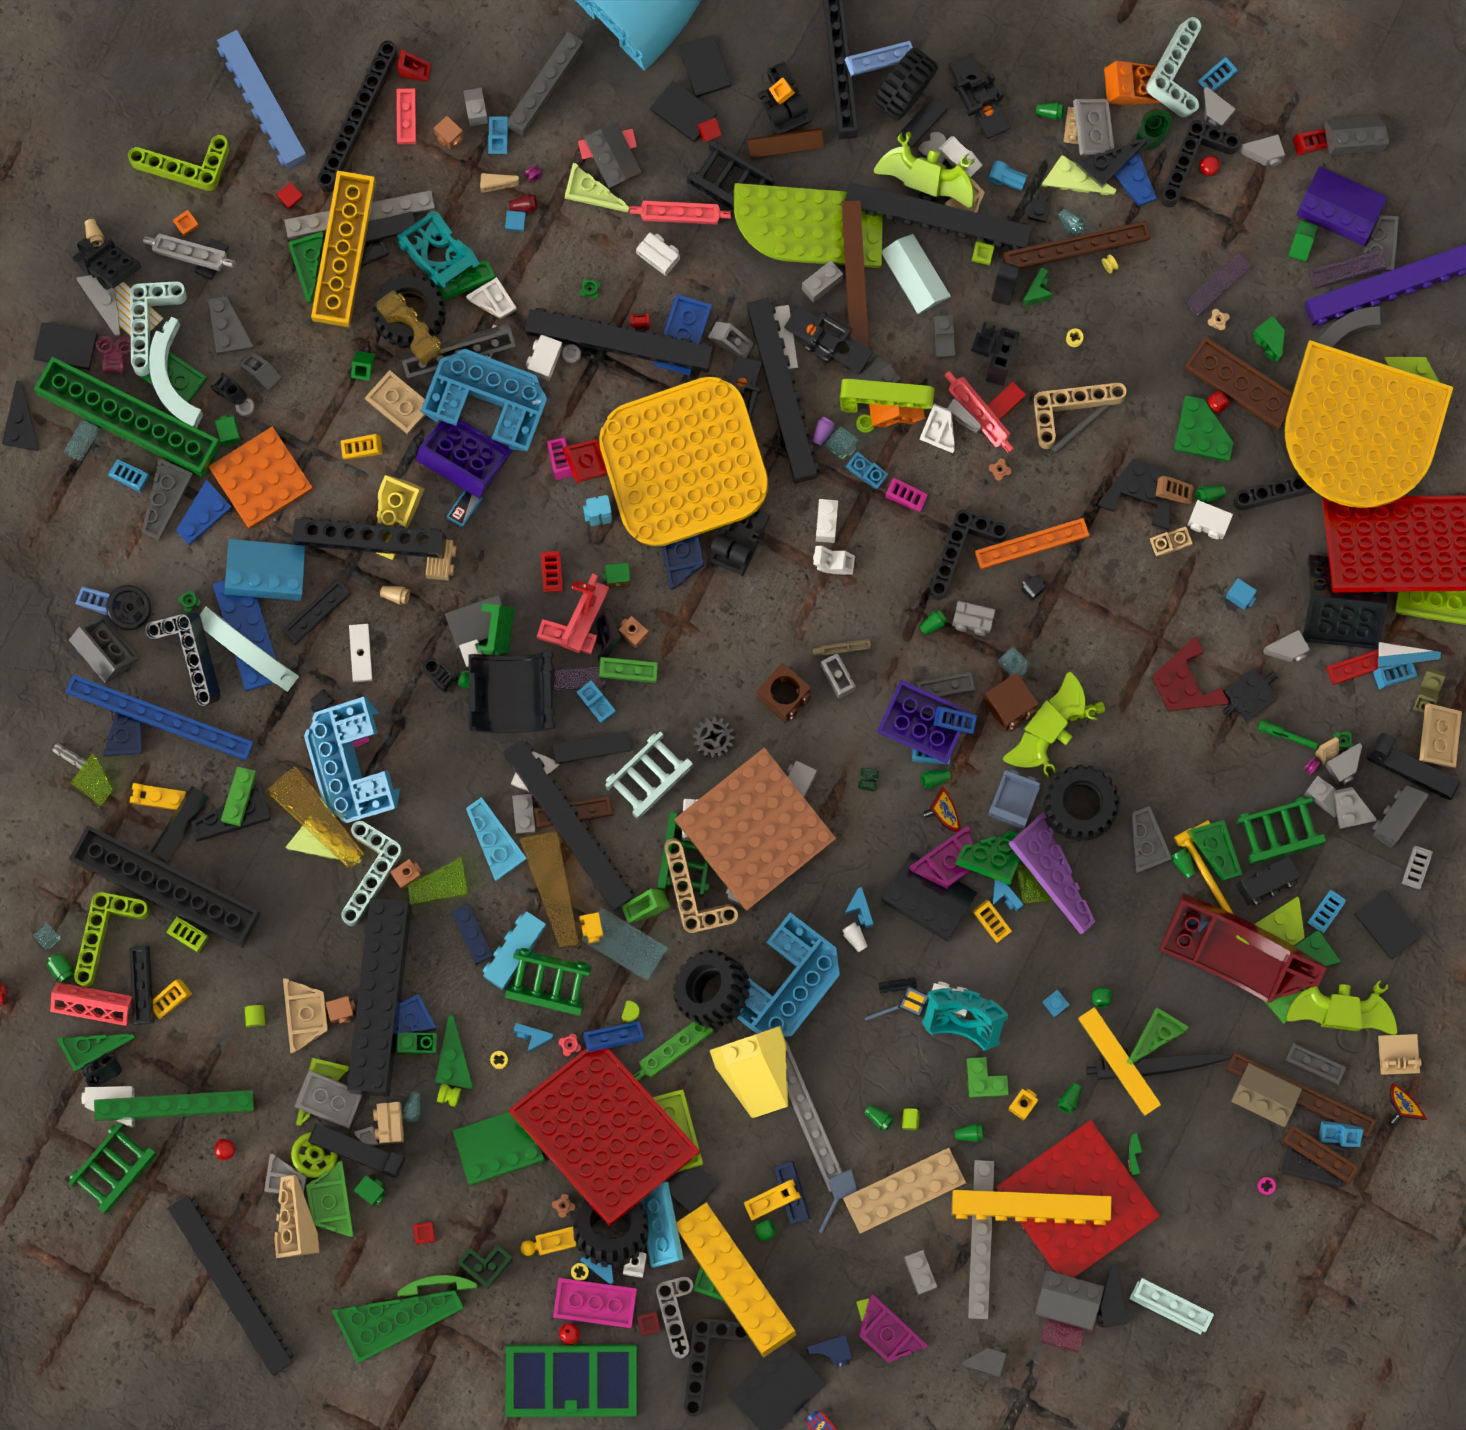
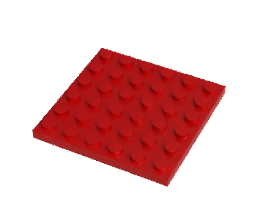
M1091 1120L995 1187L998 1192L1111 1196V1220L1106 1222V1225H1094V1221H1086V1224H1074V1220H1066V1223H1055L1053 1219H1047L1046 1223L1035 1222V1219L1027 1218V1222H1020L1054 1272L1073 1278L1160 1217Z

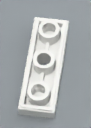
M349 625L353 682L372 681L369 625ZM360 651L364 652L362 656H358Z

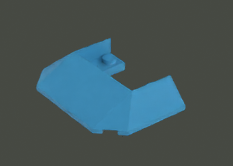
M467 349L440 359L420 412L437 423L441 420L456 426L467 396L478 398L503 408L492 439L509 445L511 450L528 451L547 401L537 376Z
M366 696L315 712L311 726L304 735L324 809L330 814L333 813L339 817L344 823H350L395 809L399 799L400 788L393 789L388 771L362 778L352 741L377 734L373 716L380 714Z
M790 912L766 944L791 962L796 968L774 996H771L750 978L747 979L750 981V989H748L750 994L749 998L745 1001V1008L740 1010L741 1014L737 1019L756 1034L780 1026L784 1037H791L840 976L836 947Z

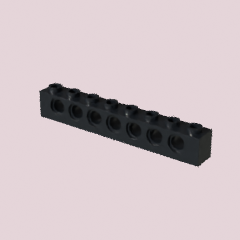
M310 517L295 519L292 541L295 545L444 559L447 539L444 532L437 528H431L429 531L423 530L421 527L406 529L401 525L386 527L385 524L375 523V526L368 525L366 522L351 524L346 520L331 522L330 519L320 518L318 521ZM318 528V532L315 535H310L313 529ZM332 530H336V534L333 537H329V533ZM350 532H355L353 538H347ZM373 533V538L366 540V536ZM387 535H392L390 541L384 542ZM405 537H411L408 543L403 544ZM429 538V542L426 545H421L423 539Z

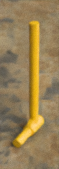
M1207 820L1194 828L1208 825L1210 822ZM1188 830L1175 836L1174 840L1178 846H1186L1221 908L1234 914L1192 843L1194 841L1187 833Z

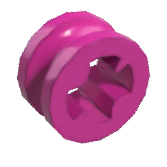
M1263 1177L1258 1181L1257 1188L1260 1193L1269 1195L1275 1191L1276 1183L1272 1178ZM1266 1180L1270 1181L1269 1184H1272V1188L1268 1189L1267 1192L1264 1191V1188H1261V1184L1265 1183Z

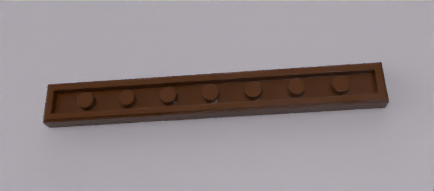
M860 200L841 201L849 327L853 328L849 337L869 348Z
M1146 221L1004 252L1003 256L1006 263L1019 266V269L1148 241L1151 239Z
M1236 1052L1233 1053L1226 1071L1242 1077L1248 1063H1251L1302 1088L1296 1102L1297 1105L1332 1122L1362 1127V1136L1367 1139L1369 1138L1377 1120Z

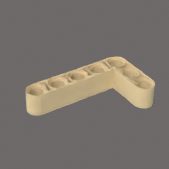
M1111 383L1037 393L1034 397V412L1038 443L1041 448L1050 449L1055 444L1056 434L1053 412L1121 404L1126 398V387L1121 383ZM1119 390L1123 395L1116 397L1113 395V392ZM1100 392L1104 397L1097 399L1094 397V394ZM1083 395L1085 399L1083 401H1077L1075 399V396ZM1058 397H1064L1066 399V402L1058 403L1056 399ZM1040 399H1045L1047 404L1041 406L1037 402ZM1047 417L1050 421L1047 424H1043L1040 422V419ZM1049 435L1052 440L1045 442L1042 440V437Z
M675 838L668 839L664 845L684 929L689 933H694L734 923L738 918V912L731 904L697 911L681 842ZM672 843L679 845V849L675 853L668 850L669 845ZM676 862L683 864L681 871L673 870V865ZM680 881H686L688 886L684 890H679L677 884ZM690 900L692 905L690 908L684 909L681 906L682 902ZM731 909L734 911V915L732 918H725L724 912ZM706 915H715V920L712 923H707L705 921ZM693 918L696 920V925L694 927H687L686 921Z

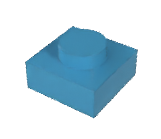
M1058 990L1042 1002L1054 1018L1070 1005Z

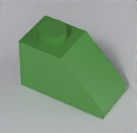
M650 889L622 905L627 922L633 923L656 916L670 908L664 890Z

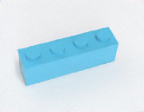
M527 911L524 915L520 914L515 922L517 924L513 931L510 930L505 936L504 940L506 942L503 947L499 946L495 951L493 962H488L483 969L484 979L503 991L517 972L519 959L513 958L516 949L527 948L531 950L547 927L544 922Z

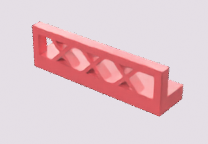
M593 573L588 584L596 586L594 596H597L595 605L590 607L587 615H584L589 594L583 592L562 636V647L576 653H580L609 592V587L598 583V575Z
M57 982L51 994L50 1012L126 1026L129 1008L132 1004V996ZM56 1000L63 1001L67 1006H56ZM81 1004L86 1009L80 1011L74 1005ZM96 1007L101 1008L105 1013L102 1015L97 1014L93 1009ZM113 1012H123V1019L115 1017Z

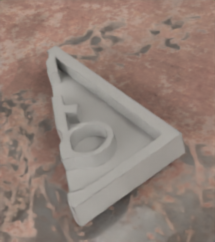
M91 275L76 277L79 285L83 288L115 336L121 337L115 288L104 289L97 278H93Z

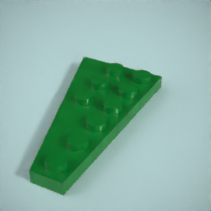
M454 1290L331 1311L359 1364L463 1310L464 1307Z

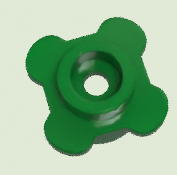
M588 279L583 280L580 295L596 299L600 283Z
M189 590L178 598V602L184 606L185 612H191L194 607L201 605L200 599L196 598L193 590Z
M1351 732L1334 733L1333 738L1336 737L1339 740V751L1350 749L1354 746Z

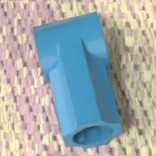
M994 161L987 179L996 185L1004 184L1022 191L1028 175L1011 169L1004 162Z

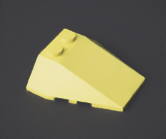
M780 1026L710 1050L716 1070L751 1118L788 1107V1081H786L787 1044Z

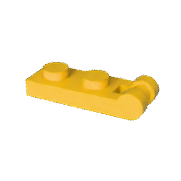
M133 783V796L130 797L129 803L177 810L186 796V791ZM141 792H146L145 799L140 798Z
M789 1180L744 1202L751 1221L800 1199L801 1196L794 1187V1180ZM787 1189L790 1196L785 1197L782 1191Z

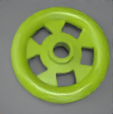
M308 1132L295 1141L291 1151L293 1165L301 1174L311 1178H319L324 1172L327 1171L329 1174L338 1161V1154L330 1151V1155L325 1156L323 1148L311 1145L308 1142L311 1132ZM301 1146L307 1148L305 1155L299 1154ZM316 1152L318 1157L312 1158L311 1153ZM305 1160H307L308 1163L312 1164L310 1169L306 1168L303 1165V1162ZM324 1160L327 1165L319 1169L317 1164Z

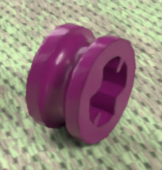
M538 165L532 166L524 173V176L528 177L529 183L535 182L543 175V172L538 170Z
M1313 756L1303 770L1308 771L1311 776L1321 761H1316Z

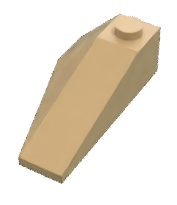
M297 1175L281 1177L278 1200L281 1204L280 1214H277L276 1218L279 1221L278 1232H275L274 1237L276 1258L319 1253L318 1233Z

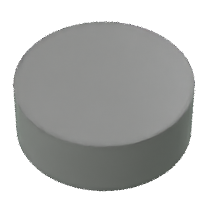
M574 344L565 346L562 350L563 360L568 364L577 363L581 358L579 347Z
M249 398L244 403L235 406L237 413L241 417H250L255 411V405Z

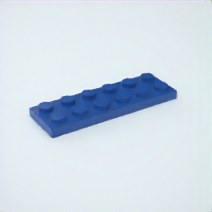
M225 580L214 583L213 588L223 619L247 639L276 659L257 597L224 595ZM235 655L246 692L273 683Z

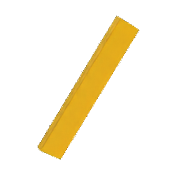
M1095 1007L1080 1016L1078 1020L1143 1115L1146 1116L1161 1106L1134 1064L1130 1065L1127 1063L1128 1055Z

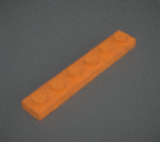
M1084 518L976 550L975 556L980 570L1088 538L1089 533Z

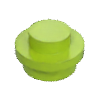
M868 414L859 416L856 421L857 429L862 433H869L875 427L872 426L871 415Z

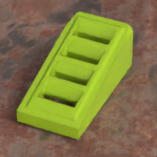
M179 917L175 918L166 932L197 953L201 951L209 939L208 935ZM179 923L182 924L178 932L175 934L173 931L175 930L177 925ZM187 927L188 930L186 931L184 936L180 937V934L182 933L184 928ZM191 931H193L194 934L192 935L190 940L187 941V937L189 936ZM197 935H199L200 938L198 939L196 944L193 945V941L195 940Z

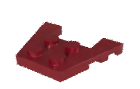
M1197 637L1188 642L1152 676L1168 712L1219 705L1226 706L1229 704L1222 688L1203 695L1186 662L1204 652Z

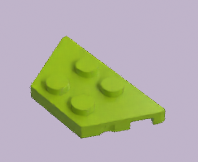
M1386 357L1383 360L1387 366L1439 382L1426 357Z
M1298 896L1254 925L1293 946L1305 938ZM1238 935L1236 936L1237 939L1249 945L1243 938Z

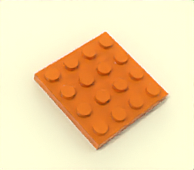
M273 426L209 466L210 471L248 529L253 528L313 490V487Z

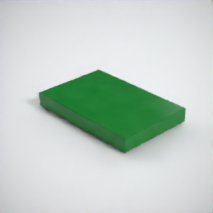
M169 352L167 370L170 383L177 394L187 403H190L207 380V377ZM150 372L146 376H139L142 380L153 386Z

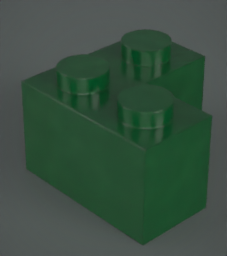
M496 1245L484 1260L469 1247L457 1264L489 1290L512 1262L513 1257Z

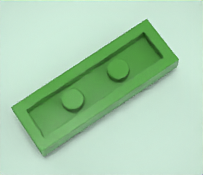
M601 657L599 678L656 683L658 663Z
M237 767L221 818L223 823L241 826L257 775L255 770Z

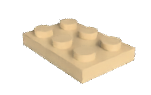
M390 370L365 397L368 403L407 435L426 416L420 412L425 399Z
M1425 704L1419 761L1456 768L1462 711L1434 704Z

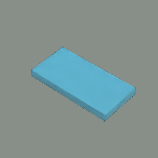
M664 1182L641 1201L648 1217V1241L646 1244L651 1268L684 1260L668 1182Z

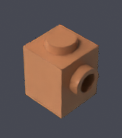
M448 116L434 127V133L438 137L437 140L444 147L447 146L451 149L463 141V130Z
M632 616L629 619L625 618L619 625L620 635L635 649L649 636V631Z
M409 859L390 873L403 891L421 879L419 873L422 870L416 861L412 863Z
M348 996L325 1002L331 1023L339 1022L340 1024L350 1022L351 1018H354L353 1012H356L354 1000L350 1001Z

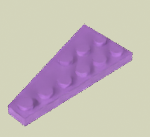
M1043 812L1008 844L1077 931L1082 934L1095 923V920L1086 901L1082 900L1078 892L1080 889L1077 882L1074 883L1071 877L1072 870L1060 845L1056 844L1052 836L1054 832L1052 828L1048 827L1045 821L1047 817Z

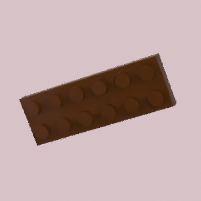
M1204 337L1184 366V369L1214 389L1224 392L1225 396L1279 430L1286 420L1293 393L1212 340Z

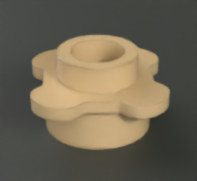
M1214 309L1212 317L1208 320V325L1224 330L1226 327L1225 323L1230 318L1229 314L1221 313L1218 309Z

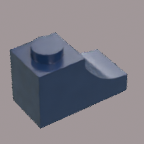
M845 1335L807 1347L809 1355L818 1354L826 1356L832 1361L833 1365L837 1364L838 1367L849 1364L848 1360L852 1359Z

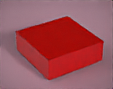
M711 118L697 124L703 142L721 136L716 118Z
M291 182L276 194L288 209L292 208L303 198V195Z
M433 1222L413 1225L416 1245L436 1242Z

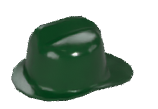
M1156 108L1144 114L1142 124L1136 135V140L1144 138L1147 140V144L1142 149L1152 150L1162 143L1172 125L1170 113Z

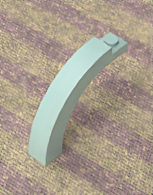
M171 317L169 322L166 321L162 331L164 333L156 331L153 337L149 355L150 375L157 395L167 411L174 418L197 428L203 416L201 409L183 400L172 387L168 377V354L180 327L178 319Z
M207 606L201 612L202 625L207 633L273 683L279 685L287 692L299 677L296 673L247 639Z

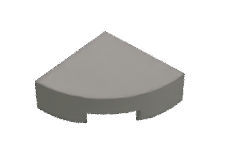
M373 1126L354 1132L359 1141L370 1146H379L378 1140L375 1138Z

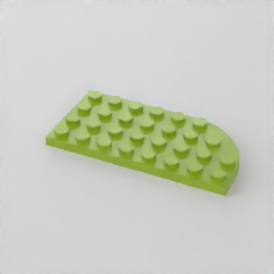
M735 183V219L741 233L755 249L768 257L781 261L827 264L829 261H832L835 265L845 266L841 201L845 200V191ZM861 211L864 267L881 268L883 216L876 214V217L865 215V211Z

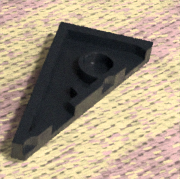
M1145 138L1135 140L1129 145L1118 146L1102 154H1095L1092 158L1083 161L1078 160L1076 166L1103 188L1147 144V140Z
M16 380L2 444L39 451L25 392L21 381Z

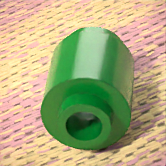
M55 953L47 959L49 961L46 964L56 980H59L61 983L74 975L72 972L73 968L63 954L58 955V953Z

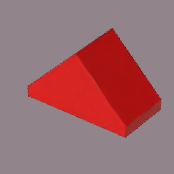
M401 50L398 63L399 77L428 81L431 63L405 50Z

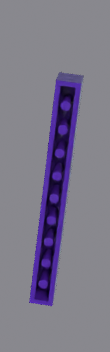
M1466 244L1306 300L1304 306L1312 326L1316 324L1319 326L1325 325L1331 319L1336 318V320H1339L1348 313L1364 309L1368 306H1379L1385 300H1396L1402 294L1411 295L1419 288L1428 289L1434 286V283L1439 281L1445 283L1451 280V277L1457 275L1458 277L1465 276Z

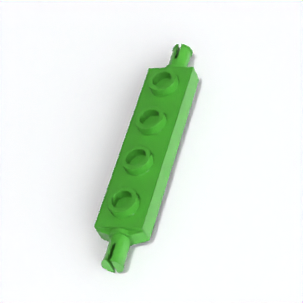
M692 1022L639 1062L641 1069L633 1075L634 1078L639 1081L646 1075L652 1079L713 1034V1028H707Z

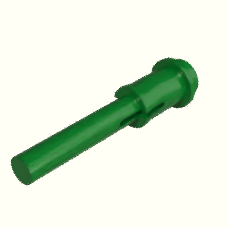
M1261 719L1257 727L1260 733L1265 732L1277 738L1281 736L1315 750L1318 742L1284 730L1283 726L1268 722L1267 719Z

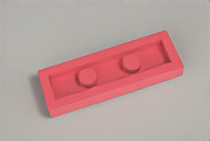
M415 88L397 89V144H416Z
M542 619L537 639L562 646V636L567 626ZM589 633L580 652L592 655L597 635Z

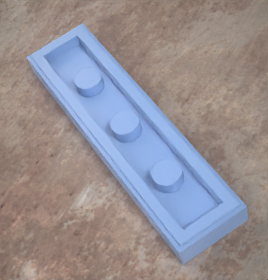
M907 41L846 57L845 62L850 75L855 76L897 65L913 47L911 42Z

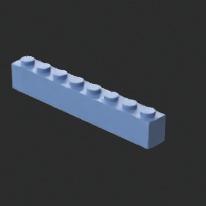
M235 30L218 39L219 47H217V50L221 57L225 56L228 62L225 64L230 73L234 72L236 76L234 81L238 88H243L245 93L242 95L247 104H252L253 108L251 111L255 119L259 118L262 122L260 128L264 135L268 133L270 137L268 142L273 150L277 149L279 153L277 158L282 166L285 165L289 170L308 160L304 149L238 31Z

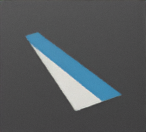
M1379 642L1378 667L1441 659V652Z

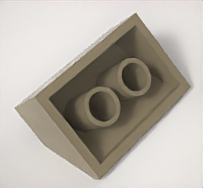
M1248 1063L1231 1102L1285 1127L1302 1088Z

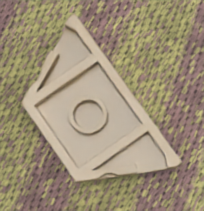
M283 979L290 1053L294 1054L328 1032L325 996L323 991L290 981L289 979Z

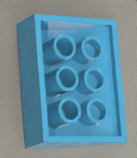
M228 539L224 595L301 601L305 546Z

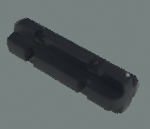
M908 978V980L889 981V983L880 982L879 991L880 993L906 990L908 985L917 988L916 978Z

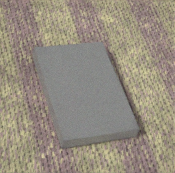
M1075 99L1073 105L1080 155L1102 154L1107 150L1113 149L1114 140L1109 100Z
M308 1070L294 1107L349 1129L362 1095L350 1094L347 1090V1085Z

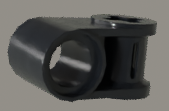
M222 372L220 374L221 377L210 388L222 398L224 397L235 405L244 403L247 399L246 392L236 381Z
M428 658L424 661L423 670L425 675L444 693L448 691L447 688L454 681L458 680V677L437 659ZM429 664L437 666L434 672H429L426 668Z
M112 1052L103 1054L101 1057L85 1064L82 1068L87 1085L90 1087H98L104 1082L117 1077L122 1072V1067Z

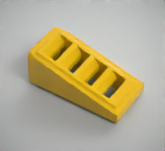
M377 434L341 440L342 457L344 460L383 454L381 437ZM364 442H366V444H367V450H366V451H365V448H364ZM356 443H359V452H357ZM348 444H351L352 453L350 454Z
M985 900L972 910V913L996 943L1012 932L989 900ZM988 907L989 910L981 916L980 913ZM993 914L994 917L986 922L985 919ZM998 920L999 923L991 929L989 926ZM1003 926L1005 928L1000 933L995 935L994 932L997 931L1000 927Z
M181 979L175 980L153 999L155 1015L158 1019L163 1018L189 998L192 993ZM172 992L173 995L176 997V1000H174L169 993ZM164 997H165V998L168 1000V1002L170 1003L169 1006H168L167 1003L164 1001V999H163ZM160 1002L164 1010L162 1011L156 1003Z

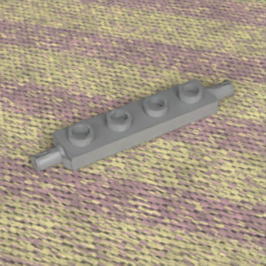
M158 234L156 238L145 236V239H143L144 244L152 245V250L156 254L221 271L224 265L234 268L236 264L235 260L227 258L225 251L167 235Z

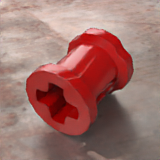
M630 313L631 327L650 330L649 313H646V315Z

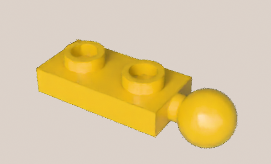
M573 1227L535 1236L537 1242L534 1243L526 1240L521 1244L520 1250L525 1256H531L536 1250H539L541 1256L576 1247Z

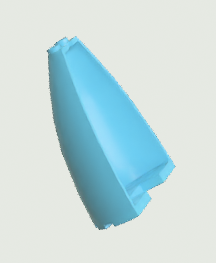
M701 0L575 1L594 20L598 17L619 39V46L646 71L684 29Z

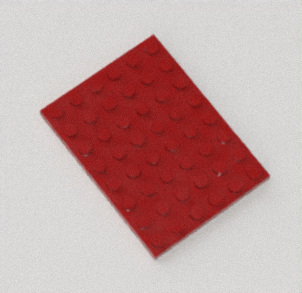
M1466 495L1403 496L1389 504L1371 508L1349 507L1323 497L1322 506L1332 592L1466 591Z
M586 1048L509 1109L511 1116L609 1227L700 1154V1150L609 1049L588 1053Z

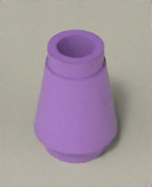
M822 417L821 420H818L811 441L822 446L835 430V423Z

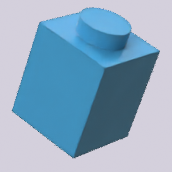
M1237 578L1225 598L1245 610L1247 606L1251 607L1257 599L1254 596L1257 590Z

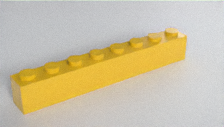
M953 1190L952 1215H956V1219H968V1216H976V1220H987L988 1217H995L996 1221H1007V1218H1015L1017 1222H1027V1218L1035 1219V1222L1046 1223L1047 1219H1053L1055 1223H1066V1220H1074V1224H1086V1221H1094V1225H1106V1222L1111 1220V1196Z

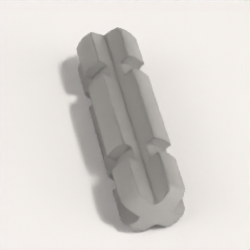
M59 743L54 746L53 752L58 756L61 755L63 759L76 765L81 770L87 767V760L80 758L79 755L71 750L65 749Z

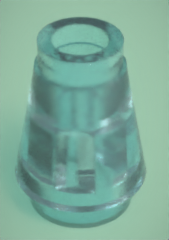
M1063 209L1058 214V218L1070 234L1076 236L1083 231L1085 224L1082 219L1066 209Z
M410 1093L402 1111L403 1120L417 1123L418 1119L421 1118V1094Z

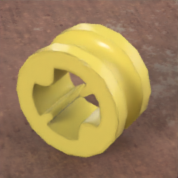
M1110 254L1107 256V259L1103 258L1101 260L1104 268L1110 274L1113 272V269L1117 270L1119 268L1116 260Z
M1071 329L1066 336L1067 344L1071 347L1080 346L1084 338L1082 331ZM1075 334H1077L1078 339L1080 338V340H1075V342L1072 341V337H1070V335L1074 336Z
M496 1051L491 1055L490 1061L494 1068L503 1069L508 1064V1057L504 1052ZM496 1056H504L505 1059H502L504 1061L502 1065L494 1063Z
M577 1263L572 1267L571 1275L575 1280L584 1281L589 1275V1270L585 1264ZM583 1267L585 1275H581V1278H578L577 1273L574 1272L576 1268Z

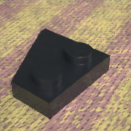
M605 608L597 619V644H602V652L598 655V661H600L601 657L608 658L616 644L620 641V633L617 630L612 609Z

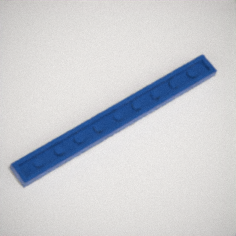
M73 674L65 691L68 695L245 761L253 745V742Z

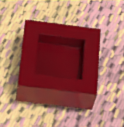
M656 1312L637 1316L642 1336L661 1331Z

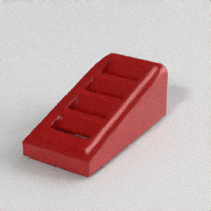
M1325 129L1297 134L1293 138L1297 155H1304L1328 148L1322 136L1324 134L1326 137Z
M560 551L541 552L544 593L563 591ZM545 559H557V561L546 562ZM557 566V569L546 570V567ZM558 574V577L547 578L546 575ZM547 582H558V585L547 586Z

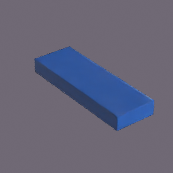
M640 1020L583 1033L588 1053L640 1042L645 1039Z

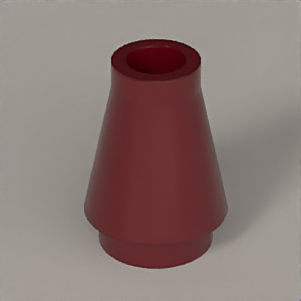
M529 193L510 200V211L533 212V210H536L538 205L535 194L531 195Z

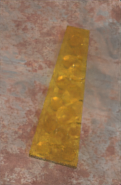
M295 765L268 788L267 793L349 869L363 858L364 853Z
M558 832L520 838L559 948L579 945Z

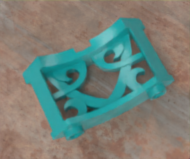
M431 211L423 219L397 235L399 239L398 245L403 251H407L417 266L434 283L435 287L445 288V283L469 266L474 268L480 263L471 248L463 244L459 239L456 241L450 236L452 231L440 214ZM431 222L426 231L421 229L426 223ZM417 231L423 237V240L419 236H413L414 240L417 241V244L414 245L410 243L407 237ZM440 236L442 238L441 241H435L436 237ZM429 243L438 248L449 246L445 255L446 261L435 262L428 260ZM456 254V256H452L453 260H451L450 255Z
M942 988L928 992L929 1002L925 1018L922 1019V1024L930 1035L939 1033L962 1035L977 1043L984 1051L1000 1045L999 1038L1003 1023L1008 1019L1009 1015L993 1000L990 999L988 1001L980 997L979 993L966 989L964 991H952L953 988ZM962 1009L972 1012L976 1019L968 1020L961 1018L954 1012Z

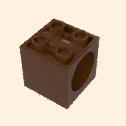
M781 663L759 687L756 699L786 723L788 720L792 721L797 716V711L801 705L804 707L810 701L811 687L785 664ZM780 684L792 685L796 688L797 700L791 704H780L774 700L773 689Z
M1018 673L1013 674L987 691L983 698L984 704L1004 732L1008 729L1010 732L1020 726L1019 723L1022 720H1030L1035 716V712H1037L1038 702Z

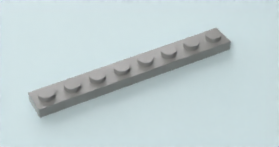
M426 191L372 202L369 221L411 211L413 215L434 211L432 192ZM330 211L284 220L288 240L326 232Z
M974 1160L973 1191H993L994 1161ZM972 1216L968 1319L988 1320L992 1217H988L987 1220H976V1216Z

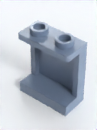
M1005 770L988 816L1024 829L1041 783H1038V780L1034 777L1027 776L1025 778L1020 776V773L1015 770Z

